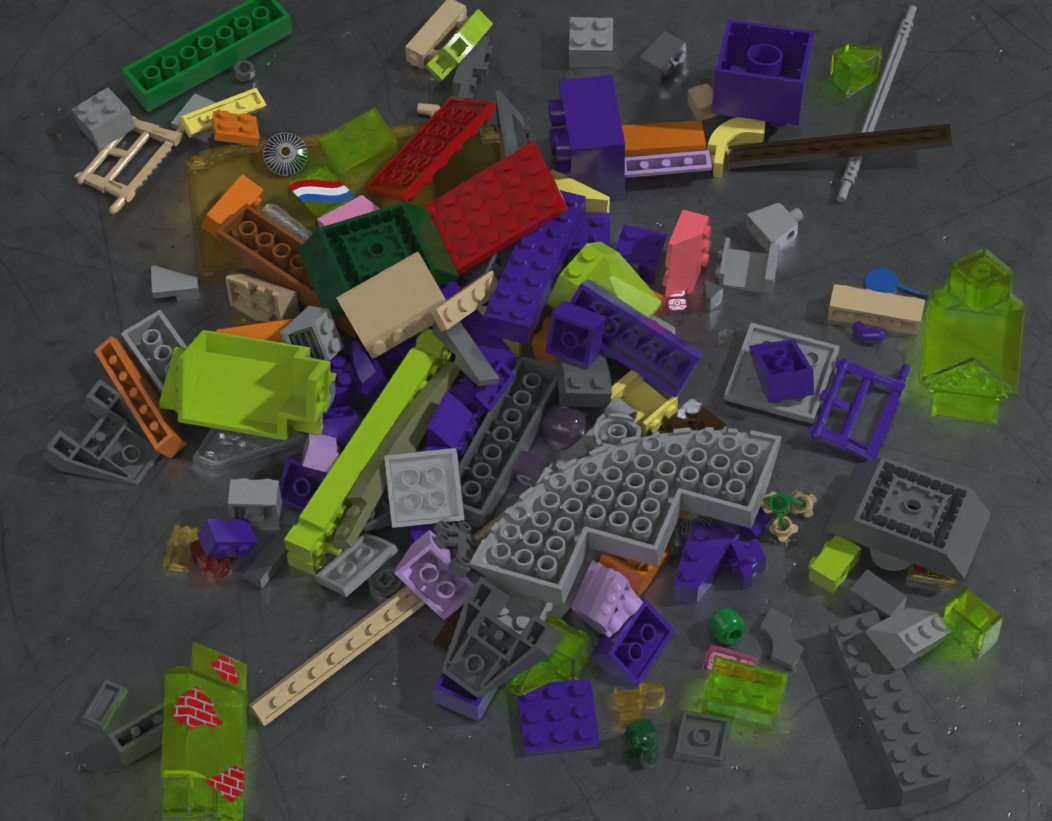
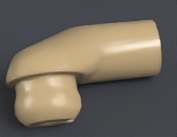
M418 103L417 114L429 115L431 118L440 106Z

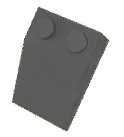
M600 349L599 357L588 368L556 357L560 406L606 407L612 395L610 372L604 352Z

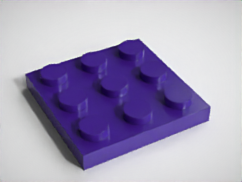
M591 678L517 686L525 757L600 749Z

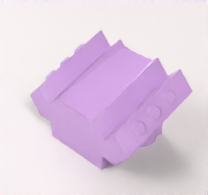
M592 559L571 605L573 613L586 622L593 630L610 638L630 616L637 612L643 602L630 587L628 579L619 571L615 572L611 567L609 569Z

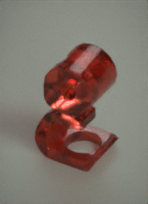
M199 539L191 544L190 551L193 562L198 568L203 569L208 583L218 584L232 573L229 558H226L218 565L215 557H206ZM227 567L226 570H225L222 574L219 575V573L221 572V570H222L223 568Z

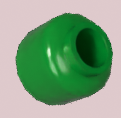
M723 608L717 610L712 615L709 621V628L719 642L734 644L743 637L745 623L735 610Z

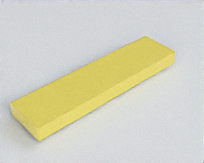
M257 88L183 115L179 121L189 138L213 129V111L224 110L233 114L247 113L251 115L264 110L267 105Z

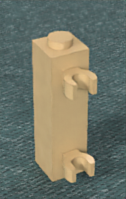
M446 0L405 46L406 61L413 66L425 69V65L469 18L466 6L455 0Z

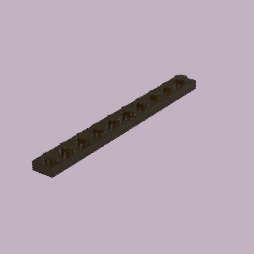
M950 124L734 145L728 146L729 162L731 169L952 146Z

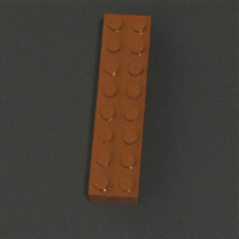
M247 203L216 230L219 249L267 281L296 291L297 300L305 306L322 308L298 253V248L305 241ZM346 315L333 318L338 328L353 338L358 336Z

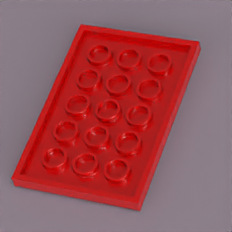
M451 96L363 189L368 194L404 202L413 200L418 194L417 191L433 179L435 172L445 167L448 159L462 149V144L478 132L481 124L491 119L492 113L497 107L492 101Z
M535 141L530 142L422 207L428 210L458 276L569 210Z

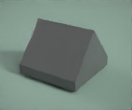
M704 280L703 298L705 310L711 312L722 302L723 288L709 280Z

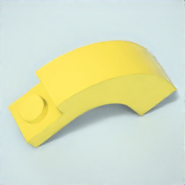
M736 117L724 122L713 132L708 143L713 177L722 178L724 161L729 153L728 146L764 142L766 121Z

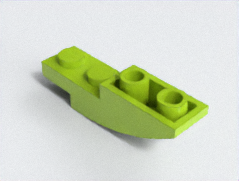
M477 9L425 67L439 81H442L479 42L493 23Z

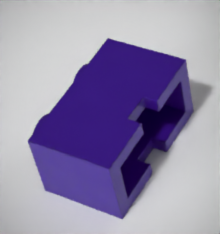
M206 519L197 533L206 557H247L258 542L248 519H231L230 523H225L223 519Z

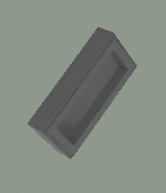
M104 679L82 716V723L104 732L127 694V687Z

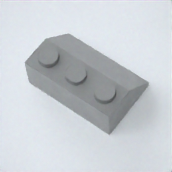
M905 608L865 631L895 670L935 649L953 632L937 612Z

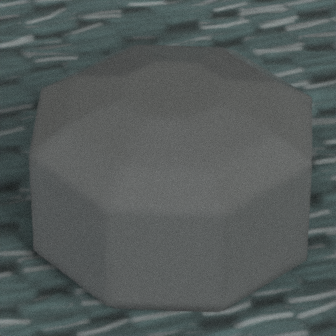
M247 60L239 61L233 67L235 78L241 82L250 81L255 76L253 63Z

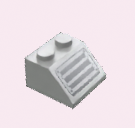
M308 306L280 331L284 343L310 347L311 358L330 361L344 348L330 310L326 308Z

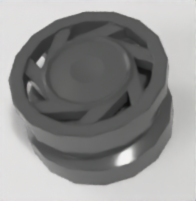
M382 565L369 577V591L375 601L384 603L388 600L387 598L392 597L403 588L402 580L394 573L396 567Z

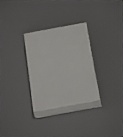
M365 531L357 538L352 548H346L340 556H337L323 568L315 578L319 584L347 597L397 553L398 549L396 545Z

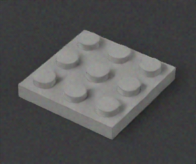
M457 447L384 456L392 528L433 524L439 520L444 522L465 520Z

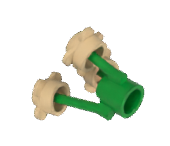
M774 491L766 494L761 503L762 509L767 515L773 513L777 515V519L769 527L770 533L775 534L780 542H786L790 535L798 532V526L792 524V521L784 515L791 508V512L794 515L803 514L807 518L811 517L814 513L812 509L813 504L816 502V497L813 494L804 495L802 492L795 493L794 498L793 496L786 497L784 494H777Z

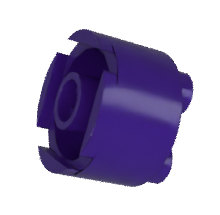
M337 355L330 360V372L337 373L335 378V397L330 408L348 406L356 394V385L351 365L345 361L344 357Z

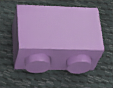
M308 433L302 452V465L329 473L340 456V447L337 446L336 438L323 434Z

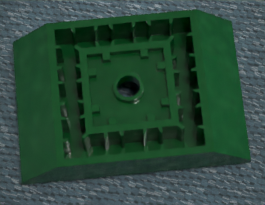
M408 202L398 203L317 228L298 248V253L322 308L330 310L332 318L346 315L337 300L338 296L416 252H419L438 286L459 279L458 273L428 210ZM374 249L382 250L379 254H374L371 251Z

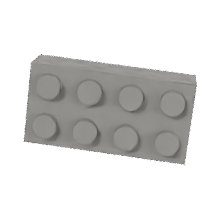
M158 310L123 331L121 335L129 351L161 395L173 350L175 347L186 348L187 346L162 311Z

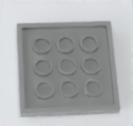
M751 323L724 394V400L814 424L822 403L819 397L822 390L826 391L840 346ZM794 339L814 370V395L806 396L803 399H786L778 403L768 402L762 392L749 346Z

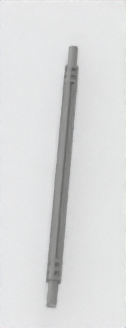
M914 5L908 7L905 18L901 20L859 133L874 131L913 27L912 21L917 7ZM864 155L851 156L849 158L837 196L839 202H845L850 187L854 185Z

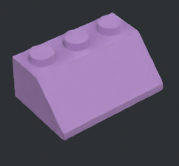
M429 530L410 546L394 573L437 615L445 620L465 603L466 597L479 580V577L471 569L464 578L453 574L449 569V564L456 555L447 546L445 548L438 546L433 540L436 535Z

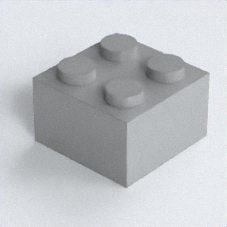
M570 17L569 67L612 68L613 18Z
M109 88L100 91L71 109L79 128L99 150L136 128L129 109Z
M230 479L228 497L230 518L248 519L252 530H280L283 505L279 481L272 479Z

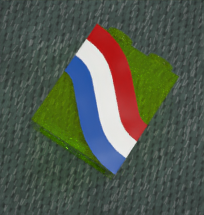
M324 164L311 169L307 174L293 180L287 186L289 200L293 202L298 199L314 215L316 228H319L318 218L355 199L353 193Z

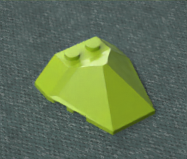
M602 242L588 243L560 273L546 303V306L553 310L564 301L570 303L579 285L589 279L649 318L661 305L660 299L621 254Z

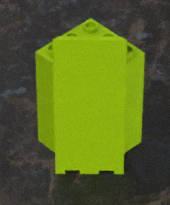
M202 330L188 347H175L173 350L159 401V408L175 410L178 413V422L262 437L287 440L293 431L321 435L323 413H327L331 398L329 386L332 382H335L337 373L330 372V361L310 358V347Z

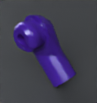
M857 321L852 326V330L865 343H878L886 339L887 333L882 328H866L861 321Z

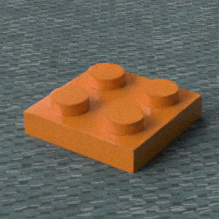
M224 110L213 111L212 126L215 141L258 146L260 138L256 116L247 113L233 114Z

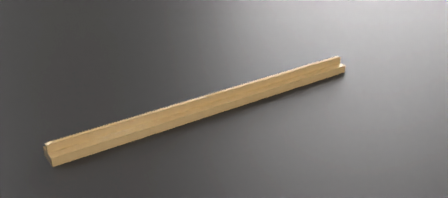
M504 512L472 535L478 544L481 543L482 539H486L491 532V527L495 522L498 523L504 516ZM455 548L454 550H452V552H453L455 555H456V548ZM466 553V558L471 561L470 556ZM406 585L248 705L252 710L250 713L257 718L260 725L266 726L426 603Z

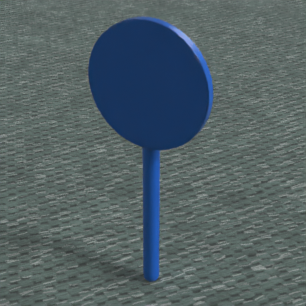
M873 269L865 277V287L872 291L894 294L897 289L934 300L940 299L937 295L899 285L897 275L889 269Z

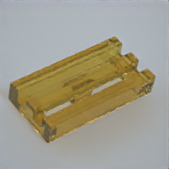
M180 525L174 526L163 564L164 570L188 573L198 538V528L191 530L187 526H184V528H180ZM179 535H182L174 563L171 565ZM187 536H191L183 566H179Z

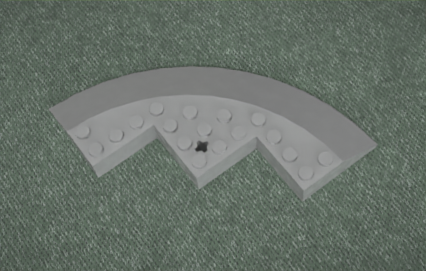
M690 427L673 429V432L659 434V431H655L650 436L639 438L637 435L622 439L621 443L610 447L606 445L589 451V455L579 460L574 458L560 466L559 471L551 476L547 474L537 486H531L521 494L519 500L512 507L509 506L504 511V516L498 523H494L486 539H482L470 561V567L516 593L563 606L589 548L658 567L682 510L752 528L769 485L782 437L752 430L751 433L738 432V429L728 428V431L714 430V427H705L703 430H691Z

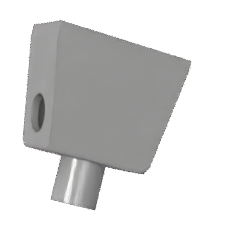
M776 203L747 214L746 228L769 254L771 243L780 244L779 250H781L796 238L798 232L797 222L803 220V214L799 208L788 212L782 204Z

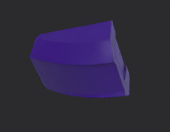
M353 341L350 345V365L355 384L360 393L366 394L375 403L392 376L378 357L372 359L366 348L357 341Z

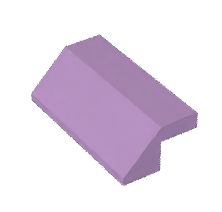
M707 149L705 151L625 157V178L712 170L710 153Z

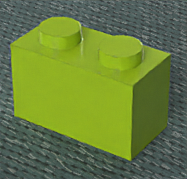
M837 535L832 540L828 539L822 547L821 554L818 557L814 556L808 565V569H810L809 580L833 594L860 561L861 547Z

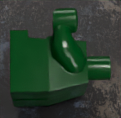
M651 719L628 724L622 738L625 743L628 742L631 750L624 752L622 756L624 762L629 763L634 758L638 760L645 758L648 765L657 761L655 752L659 744L657 731Z

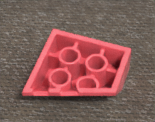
M682 210L668 243L665 263L667 269L662 286L665 288L661 294L664 297V303H667L670 299L680 298L670 296L677 293L682 294L681 291L685 290V295L692 293L702 268L707 267L710 254L707 253L711 243L708 240L711 233V226H708L709 216Z

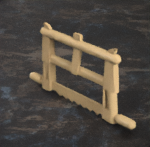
M132 116L136 125L133 131L141 133L127 151L115 148L125 135L102 149L99 150L97 148V151H99L97 156L83 172H79L74 176L75 179H77L79 184L86 183L103 193L108 192L118 197L109 208L111 214H116L125 204V201L129 203L136 195L135 190L143 185L142 182L148 179L147 176L153 174L152 170L157 168V164L162 163L161 159L167 157L166 153L171 152V147H176L182 141L183 134L185 133L182 124L176 128V131L160 128L156 124L137 120L135 116ZM150 137L164 142L128 186L113 181ZM108 155L121 157L105 177L93 174Z

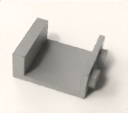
M726 237L724 246L719 248L718 259L722 261L721 264L716 265L715 277L719 278V286L773 294L780 244L771 243L769 254L730 249V238Z

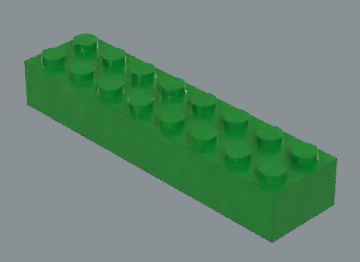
M248 0L122 68L125 86L145 110L150 112L232 67L237 62L292 34L291 17L276 0Z

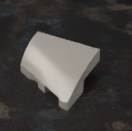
M151 266L153 298L176 296L177 301L200 299L198 277L159 266Z

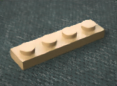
M492 270L486 272L430 311L441 332L448 330L492 298L498 284V280Z

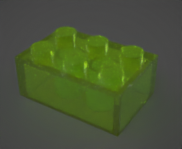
M376 107L318 138L321 153L338 180L342 183L398 152V142Z
M715 656L703 696L702 713L731 718L732 721L775 731L787 690L788 674Z

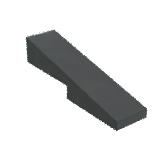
M436 321L434 322L432 334L456 355L454 364L478 386L499 384L500 378L460 321L442 332Z

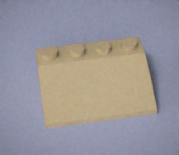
M419 252L412 254L337 297L339 304L372 359L432 326L435 319L430 311L446 301Z

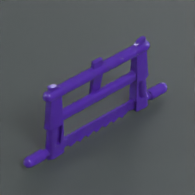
M837 358L835 362L837 371L827 393L822 390L819 397L824 403L814 426L809 427L806 433L811 434V439H819L842 452L845 450L865 460L864 462L876 459L879 454V447L884 446L882 440H886L885 433H889L888 427L892 426L891 420L894 419L893 413L897 412L896 406L900 405L898 398L907 384L905 381L909 374L910 366L903 364L897 379L878 374L876 370L851 363L847 358L842 360ZM845 374L861 380L852 405L837 397ZM872 385L889 392L890 395L871 443L868 446L849 437L869 387ZM833 405L849 413L840 434L824 428Z

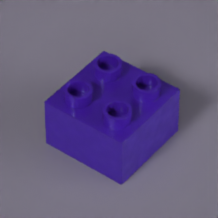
M728 19L715 68L711 113L723 115L729 120L741 117L767 121L775 127H785L789 124L799 126L810 76L815 31Z
M607 75L559 81V99L548 100L551 127L560 126V128L549 129L551 154L556 155L557 162L564 161L555 163V171L609 196L610 202L625 200V140L613 76Z

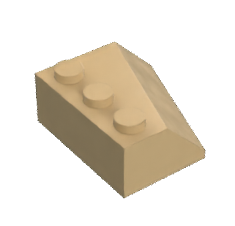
M245 273L231 274L225 278L230 305L259 323L295 319L299 315L296 291Z

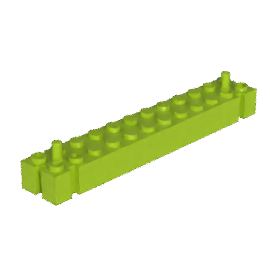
M426 328L422 331L416 340V346L410 349L299 516V522L297 525H293L285 537V548L289 551L287 553L288 565L314 576L317 569H321L325 564V553H331L335 556L341 555L342 549H337L331 542L335 537L337 528L344 521L347 510L353 505L347 497L380 443L412 400L445 363L453 362L451 360L452 351L432 334L433 330Z

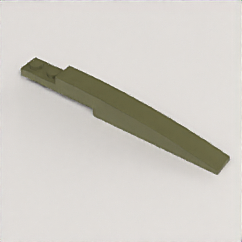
M455 362L445 363L401 414L370 458L347 497L353 505L347 510L346 517L337 528L335 537L331 542L337 549L352 548L385 490L387 477L384 456L416 451L445 392L449 391L460 371V368L454 364Z

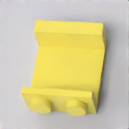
M631 370L611 387L612 395L606 407L613 399L621 398L637 411V417L634 422L637 425L639 424L641 435L646 437L652 432L657 431L663 422L678 411V397L672 396L667 400L645 383L643 376Z

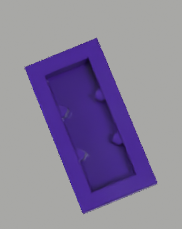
M496 360L491 366L500 378L499 384L478 386L471 380L475 390L470 396L484 411L492 410L516 376L501 360ZM459 375L455 382L459 385L470 378L467 375Z

